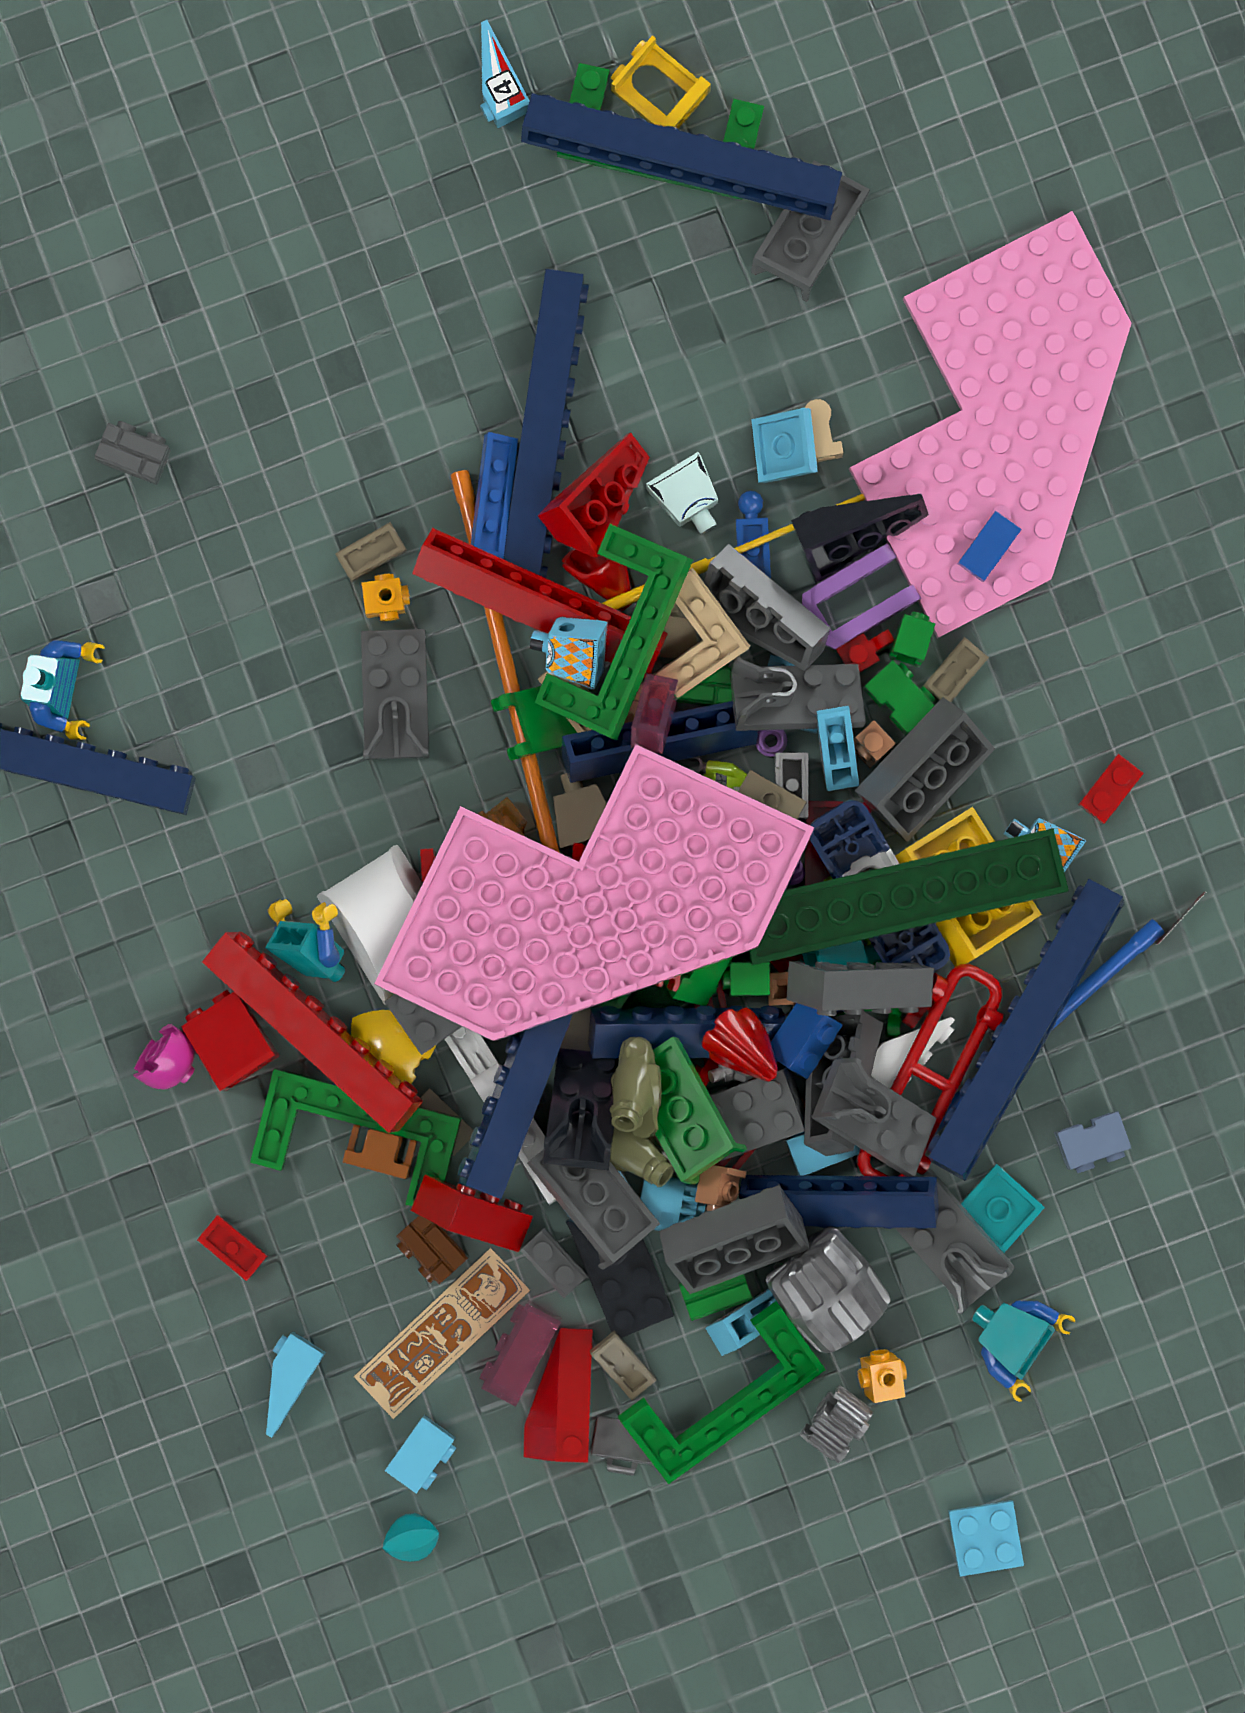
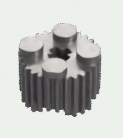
M839 1385L836 1387L834 1394L828 1392L826 1397L819 1403L816 1408L817 1412L812 1418L814 1423L812 1426L806 1423L801 1430L800 1436L829 1459L840 1463L849 1452L850 1447L848 1445L853 1437L860 1440L869 1428L870 1424L867 1422L872 1417L873 1411L864 1402Z

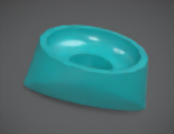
M416 1513L405 1514L397 1518L389 1528L383 1542V1549L386 1553L401 1561H420L426 1558L436 1547L439 1532L425 1516Z

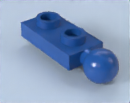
M755 491L744 492L738 500L739 510L745 515V519H736L735 521L737 547L769 534L768 518H758L764 503L761 495ZM769 542L741 553L771 578Z

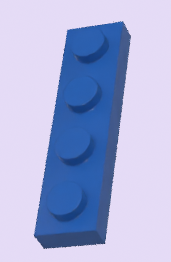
M487 432L484 435L470 545L504 559L518 438Z

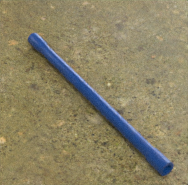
M1151 919L1130 938L1128 943L1076 987L1053 1029L1139 953L1144 952L1165 934L1164 930L1155 920ZM961 1089L955 1094L936 1134L945 1127L944 1119L952 1106L957 1108L963 1097L960 1096Z

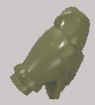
M630 1037L622 1043L618 1067L611 1077L614 1103L610 1108L611 1122L620 1131L633 1132V1135L645 1138L654 1136V1133L659 1130L657 1117L659 1107L661 1106L660 1067L655 1064L654 1052L650 1042L643 1037Z
M614 1127L610 1159L613 1166L618 1171H629L640 1176L651 1185L654 1184L657 1187L664 1186L672 1177L674 1168L665 1151L659 1147L656 1139L653 1136L640 1138V1136L633 1135V1132H623Z

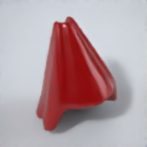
M576 549L571 550L562 559L564 563L562 566L570 575L605 600L631 590L627 566L602 555L594 558ZM632 604L627 605V606H625V607H623V608H621V609H618V610H620L621 612H623L625 609H627V608H628L629 606H631Z
M747 1007L739 1011L728 1009L720 1014L714 1021L716 1024L715 1028L707 1031L702 1040V1047L709 1052V1058L723 1067L766 1082L775 1079L778 1068L769 1035L758 1016Z

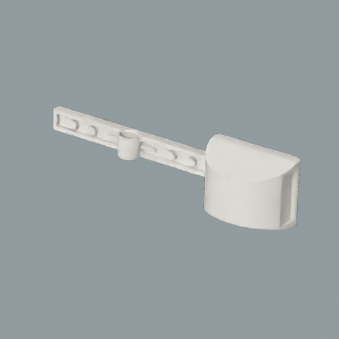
M398 845L391 847L385 854L327 891H322L317 895L320 903L325 902L326 907L330 904L336 906L338 915L332 919V922L385 1005L384 1001L394 994L374 983L423 884ZM461 1027L448 1036L445 1041L468 1075L481 1099L485 1102L486 1098L492 1096L496 1087V1084L493 1082L494 1076L500 1065L481 1035ZM533 1118L518 1156L550 1205L556 1199L527 1164L544 1149L545 1136Z

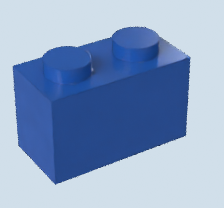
M796 1003L771 1041L774 1057L788 1069L808 1079L829 1045L834 1041L843 1024L831 1016L818 1015L817 1009Z

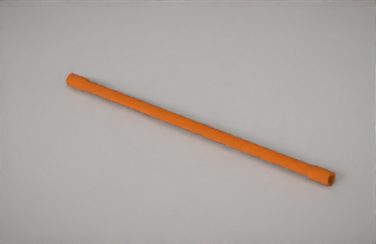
M461 470L452 473L450 476L456 501L460 506L468 544H471L475 513V494L469 470ZM484 607L504 693L521 691L503 616L499 612ZM515 707L508 708L517 744L526 742ZM533 754L520 758L540 842L542 845L560 853L537 756Z

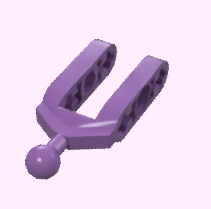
M889 544L876 549L803 593L802 605L828 625L817 605L889 564L897 558ZM911 585L833 632L830 629L825 646L836 650L862 633L868 632L921 599L914 585Z

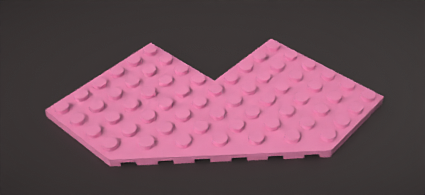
M1073 211L903 298L961 411L850 467L849 470L860 492L864 495L865 501L922 494L929 515L898 536L888 535L885 539L895 553L896 561L910 586L914 585L921 599L918 603L924 614L930 617L929 622L936 623L934 633L937 639L1050 581L1057 564L1132 324ZM997 511L1022 530L986 580L982 582L957 563L993 513Z
M635 745L579 862L460 806L374 984L479 1035L496 1041L758 948L814 831V827L639 745Z

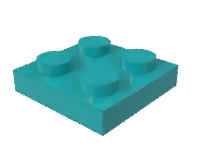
M995 1164L961 1202V1205L1003 1254L1045 1208L998 1164Z

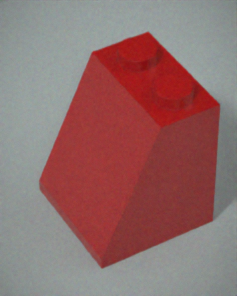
M227 989L212 999L214 1005L203 1011L200 1007L185 1017L187 1023L181 1026L219 1091H228L280 1057L245 1001L235 992L230 994Z

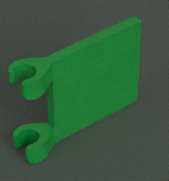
M541 686L502 694L498 698L491 700V705L495 712L515 707L526 742L518 743L514 747L507 749V754L511 761L562 747V736L577 733L566 717L534 703Z

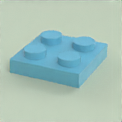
M800 408L751 419L758 483H768L818 472L810 408Z
M1012 1500L948 1511L960 1577L1024 1566Z

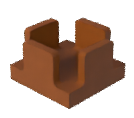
M353 1125L343 1163L403 1179L409 1178L418 1141L410 1139L405 1161L402 1163L397 1158L403 1137L370 1129L367 1132L361 1152L356 1150L362 1126Z

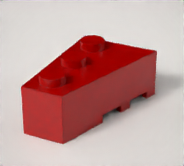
M424 1175L410 1211L448 1231L516 1252L520 1251L533 1218L532 1215L522 1211L523 1204L505 1198L503 1203L499 1201V1198L483 1192L478 1194L476 1193L477 1190L460 1183L456 1186L429 1175Z

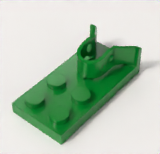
M673 1036L653 1050L655 1064L660 1067L661 1106L659 1107L657 1117L659 1130L655 1134L680 1181L695 1185L699 1182L701 1173L734 1151L741 1153L746 1151L747 1147L744 1144L735 1142L679 1038Z

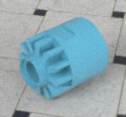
M671 1177L664 1186L657 1187L644 1179L640 1199L660 1223L654 1230L666 1229L675 1223L687 1221L705 1212L706 1204L695 1202L698 1183L695 1185L682 1183L679 1178Z

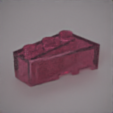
M529 1300L525 1306L518 1304L510 1319L511 1322L515 1323L510 1335L503 1332L494 1349L500 1352L495 1363L493 1364L488 1361L479 1379L485 1381L481 1389L515 1407L562 1321L561 1317Z

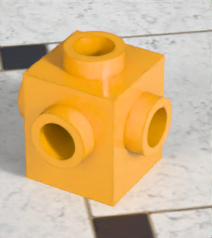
M381 574L374 576L375 581L361 582L367 618L380 617V621H393L399 619V614L405 613V605L410 604L408 585L402 586L400 578H394L393 574ZM386 594L392 595V597H391L390 600H388V601H383V600H382V597H383L384 595H386Z
M885 1349L874 1350L870 1352V1356L860 1358L861 1369H858V1380L861 1388H864L866 1397L874 1403L905 1397L903 1380L907 1379V1370L903 1360Z

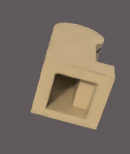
M821 399L810 401L805 408L811 409L816 461L822 462L842 458V442H832L829 426L831 418L830 406Z

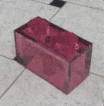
M646 673L632 724L631 748L639 745L651 752L663 754L677 703V679Z

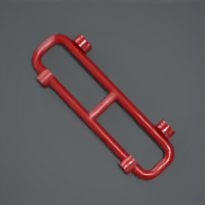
M968 963L954 967L946 978L937 973L933 974L932 1001L934 1002L890 1088L899 1095H902L911 1075H914L942 1090L931 1113L936 1118L916 1171L921 1175L926 1173L931 1164L929 1157L925 1155L988 1028L993 1031L996 1030L1003 1020V1014L997 1011L1002 1000V987L999 981L990 973ZM967 976L985 985L990 995L986 1005H983L976 1016L977 1023L949 1079L919 1064L918 1061L958 981L962 977ZM860 1148L857 1162L863 1176H888L872 1167L870 1163L871 1154Z

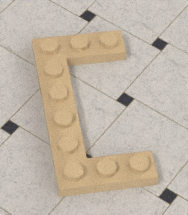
M693 568L688 571L675 603L703 640L641 682L624 723L650 718L750 647L749 643ZM548 671L544 672L542 675L538 677V680L541 684L543 683ZM556 676V677L561 678V679H563V680H565V681H567V682H569V683H572V684H574V685H576V686H578V687H580V688H582V689H585V690L589 691L588 688L585 687V686H583V685H580V684H577V683H575V682H572V681H569V680H567V679H564V678H562V677ZM568 719L577 733L592 730Z

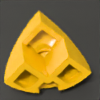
M390 1010L370 1011L352 1018V1037L354 1039L358 1037L366 1042L371 1048L369 1052L377 1060L383 1059L389 1063L394 1069L393 1074L401 1081L405 1080L411 1084L416 1079L414 1074L415 1068L419 1066L420 1061L424 1058L429 1059L436 1047L434 1046L421 1055Z

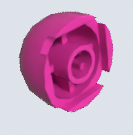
M172 1024L164 1026L159 1031L163 1036L157 1042L151 1039L141 1053L134 1068L138 1073L133 1074V1076L151 1088L166 1090L173 1088L179 1082L184 1084L191 1078L195 1070L192 1066L195 1058L194 1048L186 1034Z

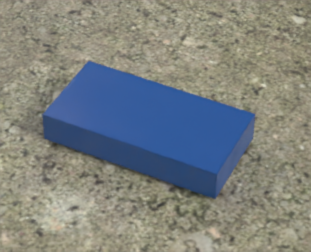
M995 511L957 564L984 582L1022 529Z

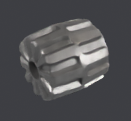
M834 1227L825 1228L808 1236L809 1250L777 1261L773 1266L775 1270L766 1277L769 1290L796 1329L816 1350L824 1353L834 1352L843 1348L863 1335L881 1318L890 1302L887 1290L870 1264L844 1235Z

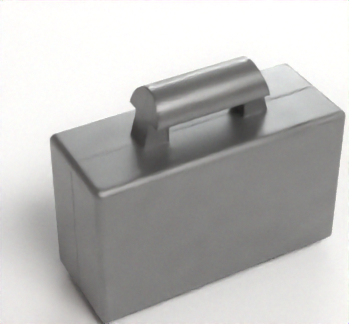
M597 1416L591 1455L607 1458L608 1472L633 1476L638 1463L654 1466L619 1419ZM613 1459L632 1462L631 1468L612 1465Z

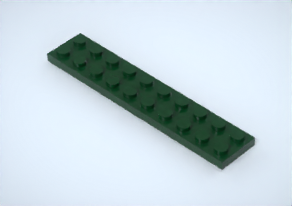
M1054 828L785 890L758 948L749 951L752 966L1066 893L1069 889Z

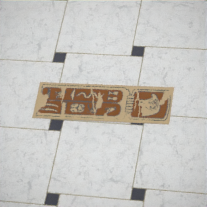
M490 1248L354 1376L355 1379L394 1419L530 1291L529 1288Z

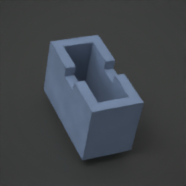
M1118 1111L1091 1119L1092 1126L1083 1129L1082 1124H1077L1054 1132L1067 1169L1075 1168L1077 1173H1081L1094 1168V1161L1106 1158L1108 1163L1125 1157L1124 1151L1130 1149L1131 1145Z

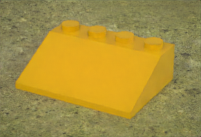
M971 807L904 849L895 857L899 864L995 841L975 809ZM1031 900L935 924L950 949L949 959L956 967L974 960L1042 914L1034 901Z

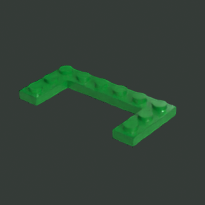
M579 63L569 103L577 102L584 104L588 108L601 111L610 70ZM733 99L723 142H736L742 147L754 149L764 106ZM557 152V157L564 158L593 166H598L623 173L641 176L653 180L688 187L730 198H735L739 200L743 199L740 197L672 181L669 179L601 163L598 161L562 152Z
M609 524L597 554L647 575L648 579L599 695H595L547 673L534 703L611 739L617 740L693 559Z
M275 1068L250 1163L279 1171L283 1170L299 1109L378 1131L388 1132L336 1084ZM419 1106L400 1131L390 1133L421 1142L405 1205H413L425 1174L446 1182L462 1120L461 1117Z
M777 1301L750 1319V1321L780 1362L686 1431L674 1438L644 1397L617 1416L668 1484L826 1370Z

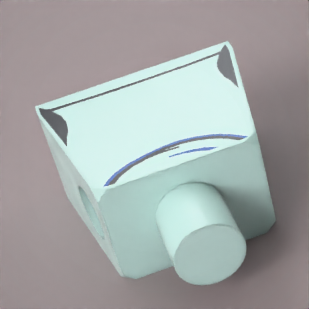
M699 452L646 483V489L679 527L692 520L702 535L717 525L708 510L718 504V497Z

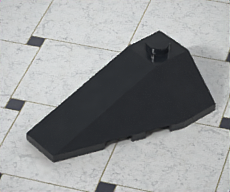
M920 493L820 507L816 510L802 513L799 517L791 520L815 580L819 582L853 564V558L867 550L871 553L878 549V543L888 535L898 536L929 514L923 496Z

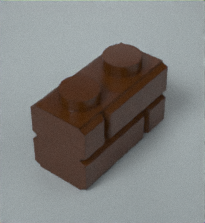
M420 1215L396 1236L400 1240L396 1246L408 1259L414 1256L419 1261L421 1266L418 1268V1271L430 1284L434 1280L438 1284L442 1283L469 1258L442 1227Z

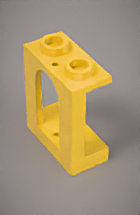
M652 35L647 42L644 40L640 41L631 53L633 56L632 60L626 66L621 64L612 74L611 92L649 123L663 127L673 126L679 129L710 93L711 83L702 76L699 79L696 78L656 44V38ZM649 65L657 68L686 92L667 116L633 87L632 76L639 67Z

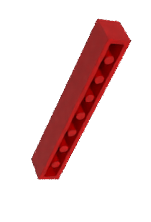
M435 528L431 529L424 541L412 574L423 578L427 582L441 586L456 595L470 599L485 608L492 609L510 617L516 622H521L541 632L549 633L555 620L559 617L606 621L608 623L604 661L612 663L631 619V616ZM663 631L644 675L646 679L649 678L667 638V632Z
M240 931L225 932L202 963L388 1133L400 1131L423 1102L416 1095L418 1093L417 1089L409 1082L399 1080L393 1074L394 1069L389 1063L383 1059L377 1060L369 1052L371 1048L366 1042L358 1037L354 1039L346 1031L347 1026L344 1022L335 1016L330 1017L322 1010L324 1005L312 995L307 996L300 990L299 987L301 985L294 977L289 974L284 975L276 968L277 962L271 956L256 950L253 947L254 941L248 935Z

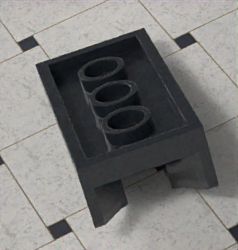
M559 1049L547 1135L544 1139V1164L609 1170L614 1126L611 1122L612 1116L610 1108L614 1104L611 1077L618 1067L619 1058H592L591 1051Z
M571 1218L566 1220L611 1332L615 1330L623 1338L675 1316L644 1239L639 1241L615 1263L605 1269H601L598 1266L600 1264L598 1251Z

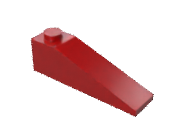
M631 432L626 434L557 495L538 515L539 519L558 542L594 558L598 557L599 554L597 553L609 524L618 527L622 515L627 513L630 506L628 501L633 489L638 487L650 458Z
M560 1328L525 1422L524 1458L555 1462L588 1463L592 1362L590 1350L592 1349L593 1329Z

